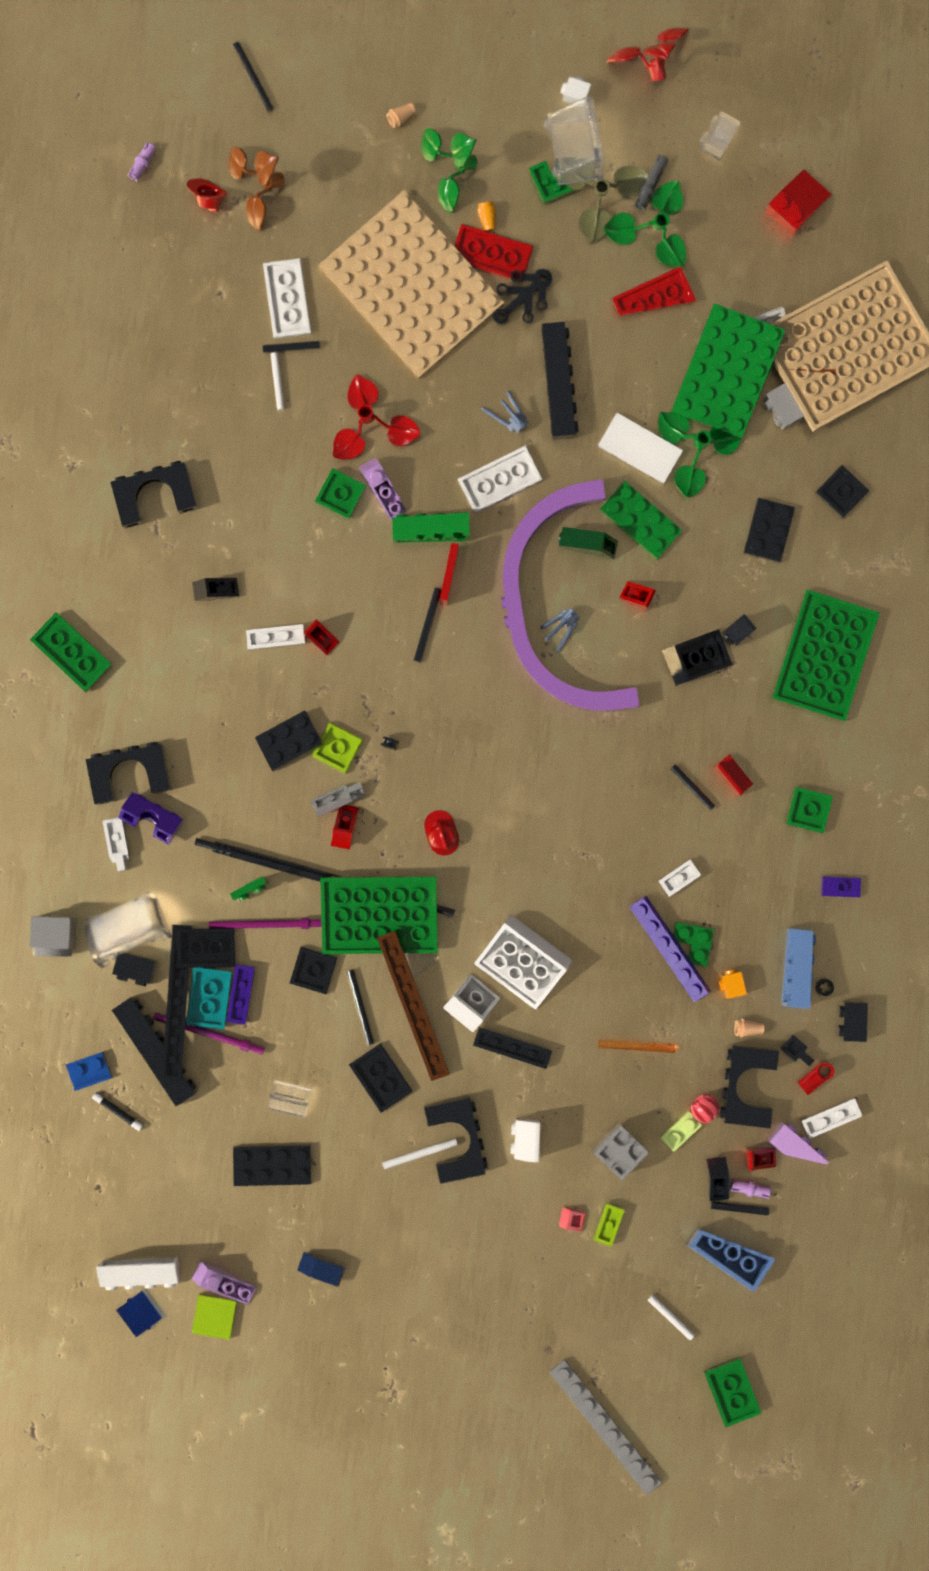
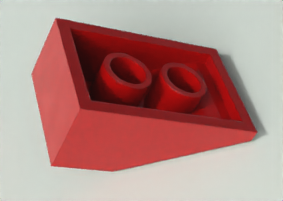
M803 169L775 196L765 211L794 236L832 194Z

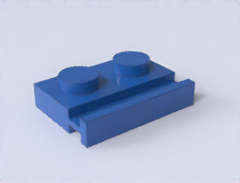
M104 1052L66 1064L74 1091L112 1078Z

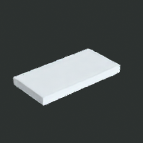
M301 258L263 263L274 339L312 334Z
M616 413L598 444L599 448L662 484L666 481L683 451Z
M526 445L458 478V482L474 514L543 480Z

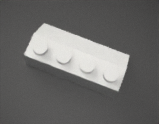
M180 1257L102 1260L96 1266L100 1287H106V1290H115L117 1286H125V1289H135L137 1285H144V1288H155L156 1285L164 1284V1287H175V1284L180 1282Z

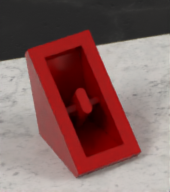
M627 581L619 598L646 611L656 590Z
M317 619L303 633L325 655H328L340 642Z
M745 1148L746 1168L748 1170L754 1171L776 1167V1148Z

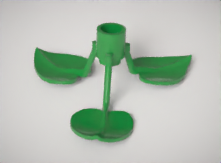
M427 128L424 130L421 141V150L424 158L428 161H434L437 154L454 158L455 167L459 169L458 172L450 175L448 179L442 178L438 186V197L441 205L449 213H453L459 199L460 190L458 183L452 179L460 174H465V170L476 169L477 158L471 153L477 140L463 133H456L450 145L453 154L439 150L442 145L439 133L434 129Z
M679 181L665 183L655 191L654 196H652V205L655 209L660 210V213L652 221L634 227L635 220L628 213H618L604 226V232L610 240L620 245H628L636 239L635 231L652 225L655 230H662L663 241L659 242L655 249L659 262L666 266H681V268L685 264L686 248L683 240L676 234H671L666 239V226L670 222L668 215L677 214L683 206V195Z
M660 412L658 416V429L664 440L671 444H677L681 438H693V445L698 449L691 467L681 466L674 474V483L684 497H693L701 491L706 480L704 471L695 468L701 451L710 443L713 444L714 450L717 453L729 455L738 448L742 439L712 428L710 432L702 430L697 434L685 435L690 428L686 417L674 412Z

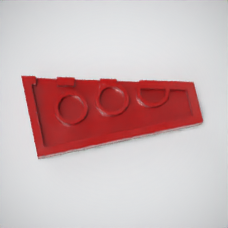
M681 266L611 299L619 317L697 301Z

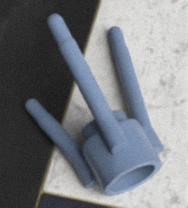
M510 391L506 393L517 413L503 399L501 400V403L512 416L509 419L510 424L490 410L482 407L484 412L505 425L511 432L515 430L518 433L528 424L527 417L522 413Z
M568 608L566 611L563 610L559 615L540 626V629H544L560 619L561 623L545 638L546 641L553 637L563 626L566 628L570 626L558 646L557 652H560L570 634L578 625L577 621L580 619L571 608Z

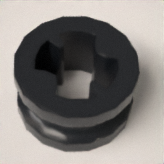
M383 736L384 742L381 743V746L396 751V745L399 744V741Z
M821 979L816 983V992L821 996H829L834 991V984L829 979ZM828 983L829 991L823 993L820 985Z

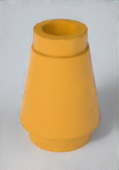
M493 201L478 204L479 209L477 210L484 230L496 229V206H494Z

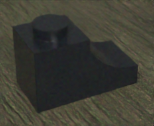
M204 578L192 582L195 601H212L239 597L237 578Z

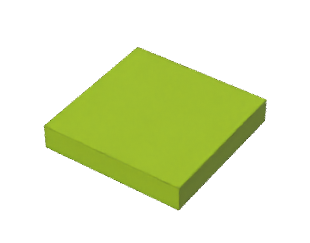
M329 722L321 737L324 745L316 748L312 757L346 774L363 739Z
M198 1294L192 1334L230 1340L237 1301Z

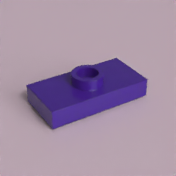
M822 877L821 896L860 897L861 878Z

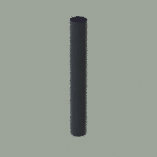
M320 342L262 345L263 353L319 349Z
M676 764L670 769L709 810L715 806Z
M711 1201V1209L769 1215V1208Z

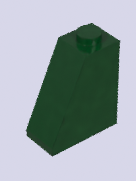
M563 527L558 538L559 546L566 550L615 559L618 541L605 532Z

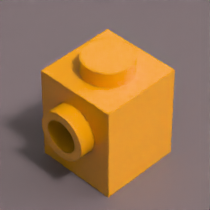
M730 969L725 971V975H721L722 980H719L721 992H725L727 999L747 995L742 972Z

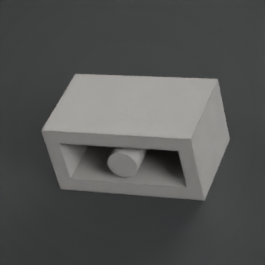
M786 383L764 396L765 400L763 402L768 411H772L775 424L781 427L782 430L804 418L803 412Z

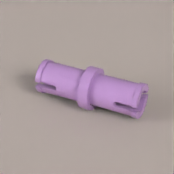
M146 142L140 155L136 156L135 163L130 172L127 174L129 178L134 181L139 180L144 169L150 165L149 161L157 150L154 145Z
M732 1179L730 1191L744 1193L749 1197L753 1195L769 1199L771 1187L754 1184L753 1181L748 1183Z

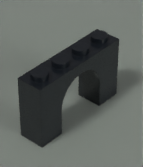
M175 461L170 463V466L164 468L156 466L151 469L152 471L146 473L138 471L133 473L131 477L119 476L115 478V481L110 482L124 529L143 524L138 506V496L143 487L153 482H161L171 488L179 514L198 509L185 462Z
M158 742L147 743V747L139 748V745L128 747V751L124 752L117 749L109 751V755L102 756L101 753L90 755V758L86 759L94 805L116 802L112 775L115 768L127 760H136L145 767L152 794L171 791L172 786L164 745H158Z
M731 1045L730 1049H727L726 1060H729L728 1068H725L724 1079L727 1080L726 1087L722 1089V1099H725L724 1107L721 1106L720 1118H723L722 1121L724 1123L771 1129L773 1109L743 1103L737 1094L736 1085L740 1075L748 1069L777 1070L778 1050Z
M469 1096L424 1106L428 1127L454 1122L462 1125L470 1136V1145L465 1154L456 1159L436 1163L440 1184L485 1175V1169H488L486 1157L482 1158L481 1150H484L482 1138L478 1139L477 1131H480L478 1119L474 1120L473 1112H476L474 1100L470 1101Z

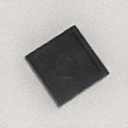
M841 465L815 494L843 519L869 490Z
M300 947L289 984L327 994L337 957Z

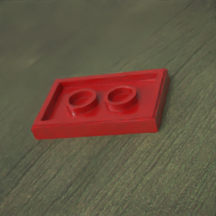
M452 543L440 595V603L447 606L459 552V544Z

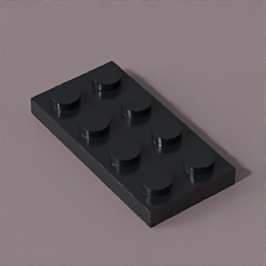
M311 1145L233 1147L234 1186L311 1185Z

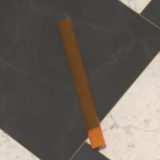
M598 1040V1048L675 1053V1045Z

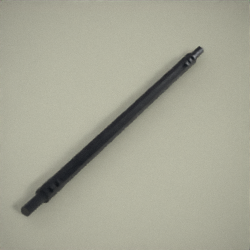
M196 838L194 844L213 850L212 852L319 882L321 877H343L217 841L214 843ZM437 905V913L451 917L454 916L455 909Z

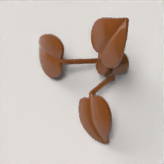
M232 147L228 161L232 177L241 179L243 173L254 174L258 176L259 183L266 187V189L256 193L255 197L249 196L246 203V214L249 222L256 230L262 231L261 228L266 216V205L263 199L259 197L266 192H272V188L284 185L283 174L281 172H274L279 157L271 155L266 151H259L254 161L256 171L245 168L247 157L244 151L239 147Z

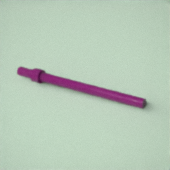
M301 918V920L209 921V929L295 927L309 929V927H322L321 919L309 920V918Z
M155 1012L153 1020L166 1024V1016ZM185 1022V1030L239 1047L240 1050L245 1052L252 1051L261 1055L264 1053V1047L252 1044L249 1040H240L203 1027L186 1025Z

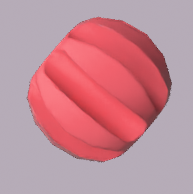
M709 1094L699 1096L691 1105L693 1117L701 1123L712 1121L720 1111L718 1101Z

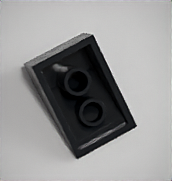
M719 629L662 650L676 686L732 665Z

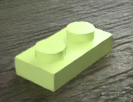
M687 1111L660 1137L674 1152L702 1125Z

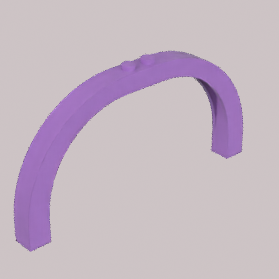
M603 479L559 489L538 502L525 515L514 531L506 551L503 566L505 597H501L503 609L507 608L508 616H504L506 628L510 627L516 653L530 677L547 693L566 704L585 710L608 712L639 707L637 688L594 692L573 687L551 674L536 657L528 640L518 582L523 552L533 534L548 519L565 509L605 501Z

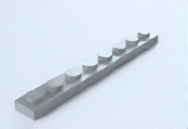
M563 1359L553 1367L549 1373L643 1492L648 1495L661 1484L660 1479L566 1360Z

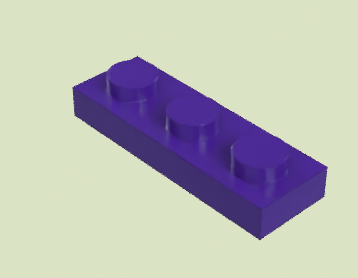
M235 965L227 1022L246 1025L255 967Z

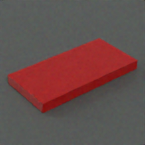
M464 224L460 226L454 245L473 268L510 279L511 273L515 270L526 273L534 247L530 244ZM513 274L515 280L520 278L518 274Z

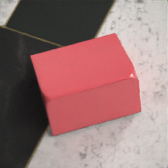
M563 1208L559 1226L568 1230L582 1231L586 1212Z

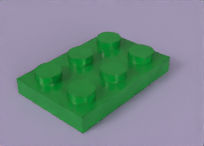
M740 1357L704 1371L725 1428L762 1414Z

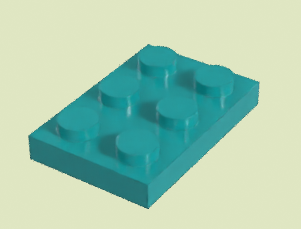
M193 968L186 1025L217 1029L225 1028L231 971Z

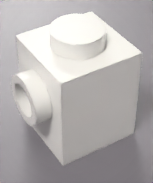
M569 77L568 82H564L561 89L563 101L584 108L591 84L584 82L580 77Z

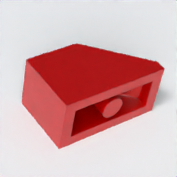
M349 805L339 807L333 828L331 846L350 850L359 807Z

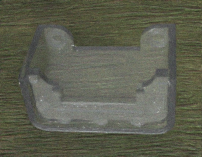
M584 97L548 113L547 118H543L544 129L548 130L551 135L555 166H552L553 178H557V184L563 185L603 179V151L593 97Z
M144 892L138 898L98 916H90L83 924L92 959L101 968L111 965L110 958L115 960L117 959L116 955L145 942L151 941L153 943L156 941L155 938L162 937L163 941L172 938L155 894Z

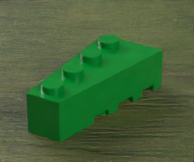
M469 512L436 513L434 515L415 514V516L397 514L396 517H392L393 543L469 541L470 539Z

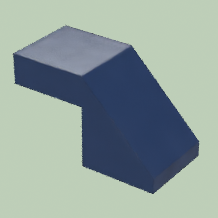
M303 1252L297 1271L310 1278L339 1287L345 1268L332 1261L322 1260L310 1253Z

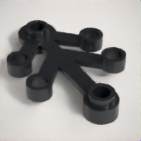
M539 269L535 274L521 273L518 270L511 273L510 279L514 283L520 281L533 282L528 287L507 286L505 283H500L497 286L496 291L500 296L506 294L518 295L504 309L495 311L493 321L497 325L506 324L509 318L508 315L524 300L522 321L525 324L532 323L534 319L532 314V295L536 289H538L539 296L536 308L539 311L546 310L548 306L546 287L552 282V275L547 269ZM513 274H518L520 278L515 280ZM541 275L546 276V281H541L539 277ZM501 286L505 287L506 291L503 293L499 291V287ZM544 302L545 307L540 308L538 303ZM498 314H504L505 318L499 319ZM530 315L531 320L526 321L524 316Z

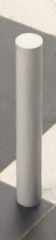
M277 352L271 353L277 410H284L279 356Z
M652 1294L648 1301L689 1340L693 1339L695 1334Z

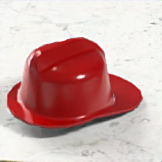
M202 178L190 179L186 183L187 188L196 195L197 203L200 207L212 212H218L223 197L227 195L224 189Z
M437 810L431 812L426 817L424 823L429 845L436 854L442 856L450 855L459 845V835L454 820L445 811Z

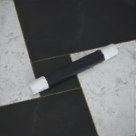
M95 1092L92 1099L140 1131L143 1124Z

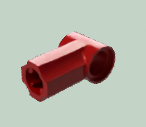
M820 1061L815 1068L797 1081V1083L809 1095L826 1080L834 1076V1068L828 1061ZM829 1066V1073L827 1075H821V1067Z

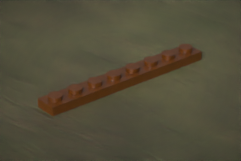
M396 930L378 936L377 940L431 1081L445 1077L450 1073Z

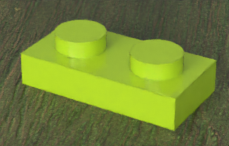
M606 1203L593 1240L612 1247L625 1210Z

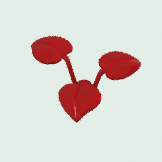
M670 28L660 32L657 38L662 40V42L643 50L644 54L655 56V58L650 60V64H648L642 52H639L640 47L622 48L613 53L607 62L627 61L639 56L644 62L646 70H650L652 81L662 80L666 78L664 59H668L671 51L676 46L675 42L667 41L680 38L689 31V28Z
M356 374L350 383L347 399L350 406L358 410L357 413L360 418L358 421V432L356 434L352 429H342L339 431L333 442V457L340 460H350L358 457L363 452L365 441L359 437L363 423L370 424L374 420L378 421L385 428L389 429L387 433L388 440L393 445L400 447L410 444L420 436L419 427L412 419L403 415L394 416L390 422L391 426L378 418L371 408V405L375 404L378 399V389L374 383Z

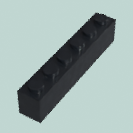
M565 321L542 323L541 331L552 440L575 438V433L579 432L578 421H574V414H577L576 402H572V395H575L574 383L571 384L570 376H573V366L569 365L568 358L571 357V346H567L566 340L570 338L569 327H565Z
M130 997L112 1009V1012L177 1107L197 1093V1085L192 1078L188 1079L185 1074L187 1070L183 1064L181 1081L162 1080L164 1035L160 1030L156 1031L153 1026L154 1020L149 1014L146 1015L142 1010L144 1006L139 998Z

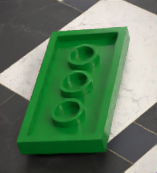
M626 481L620 485L600 508L604 515L656 560L682 532L681 528Z
M57 612L30 639L85 692L112 666L101 653Z

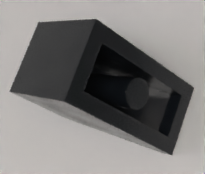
M744 614L722 632L725 635L723 639L728 645L735 647L757 628Z
M726 1157L706 1159L709 1201L728 1200L729 1171Z

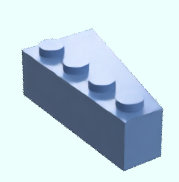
M787 929L782 994L783 1006L810 1009L811 985L813 982L812 965H814V954L812 952L813 946L816 944V935H813L812 930Z
M698 1229L686 1245L744 1287L754 1292L775 1261L772 1257Z

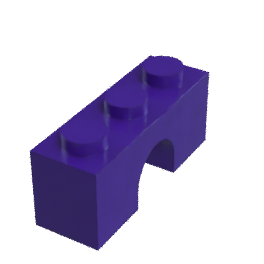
M134 792L130 794L119 814V819L134 827L143 819L151 820L155 824L152 836L170 845L179 831L183 820L176 813H171L159 804L152 803L142 795Z

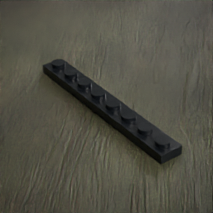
M173 924L162 1080L181 1081L189 968H176V929H192V926Z

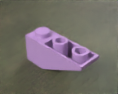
M376 458L359 467L390 520H392V517H396L397 514L407 511Z
M781 1123L767 1139L784 1155L822 1164L829 1163L825 1159L827 1155L819 1148L815 1151L810 1146L812 1142L805 1136L800 1138L795 1134L798 1130L790 1123L787 1125Z
M200 1261L192 1277L199 1287L247 1305L257 1288L216 1266Z

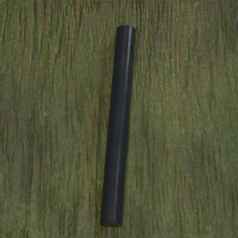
M235 42L233 47L266 111L273 110L274 108L240 42Z
M434 588L413 660L415 662L421 663L442 589Z
M354 969L349 970L346 973L367 1046L372 1045L374 1041Z

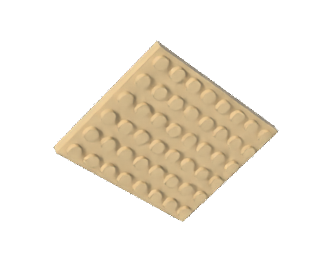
M404 190L319 264L321 270L418 379L504 305L502 299Z
M888 261L881 263L771 323L786 330L773 364L784 383L787 384L812 432L929 368V332ZM797 369H806L807 371H799ZM809 369H813L815 371H821L822 369H836L837 374L835 375L831 372H810Z

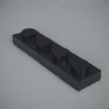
M481 1027L478 1028L473 1046L547 1069L552 1050Z

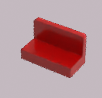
M730 754L714 766L737 796H741L743 792L753 785Z

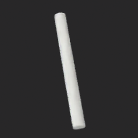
M456 1138L382 1162L383 1167L388 1169L458 1146Z

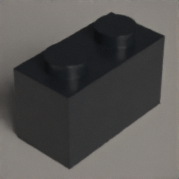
M119 951L112 974L117 975L116 979L127 982L128 979L135 980V984L146 986V984H151L158 961Z
M842 1001L841 1006L838 1007V1017H841V1025H838L837 1034L840 1040L867 1042L868 1003Z

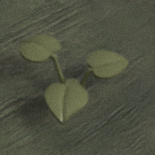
M582 157L562 159L561 173L567 186L574 190H581L585 183L594 186V193L598 196L596 210H585L579 219L580 229L590 242H596L605 236L604 226L611 217L607 211H599L602 197L607 195L610 187H618L619 193L624 197H635L640 193L641 186L646 182L649 175L647 171L635 166H624L614 173V180L617 184L609 183L606 179L589 181L593 175V167L587 159Z

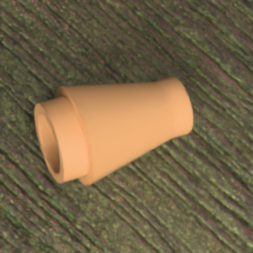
M412 103L390 109L389 113H387V119L391 126L400 127L410 116L416 113L415 107Z
M742 1018L736 1020L734 1027L735 1035L742 1038L764 1034V1023Z

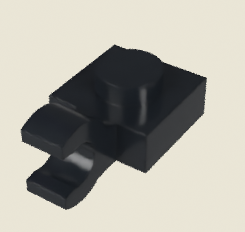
M793 1034L780 1048L795 1062L800 1058L805 1064L811 1066L815 1061L804 1052L808 1047Z

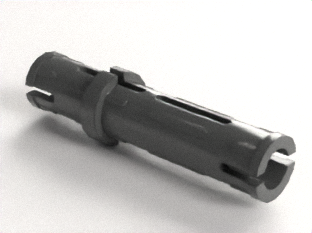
M663 155L657 156L647 180L641 186L639 196L634 203L636 209L645 211L649 199L654 196L655 187L669 162L667 157Z

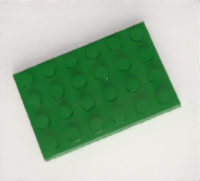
M714 303L671 412L743 439L786 330Z
M807 589L771 699L845 722L880 612Z
M437 876L320 878L322 954H383L377 937L396 930L404 953H438Z

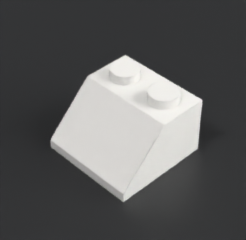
M470 974L443 1008L470 1031L474 1032L499 1001L500 997Z
M516 1118L515 1123H512L511 1135H515V1143L511 1142V1154H514V1159L538 1162L539 1119Z

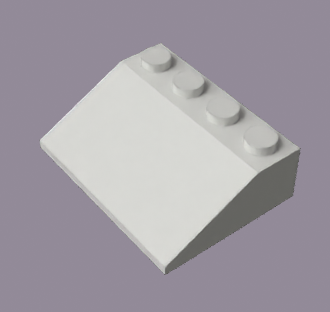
M510 915L474 964L536 1010L566 972L572 959Z

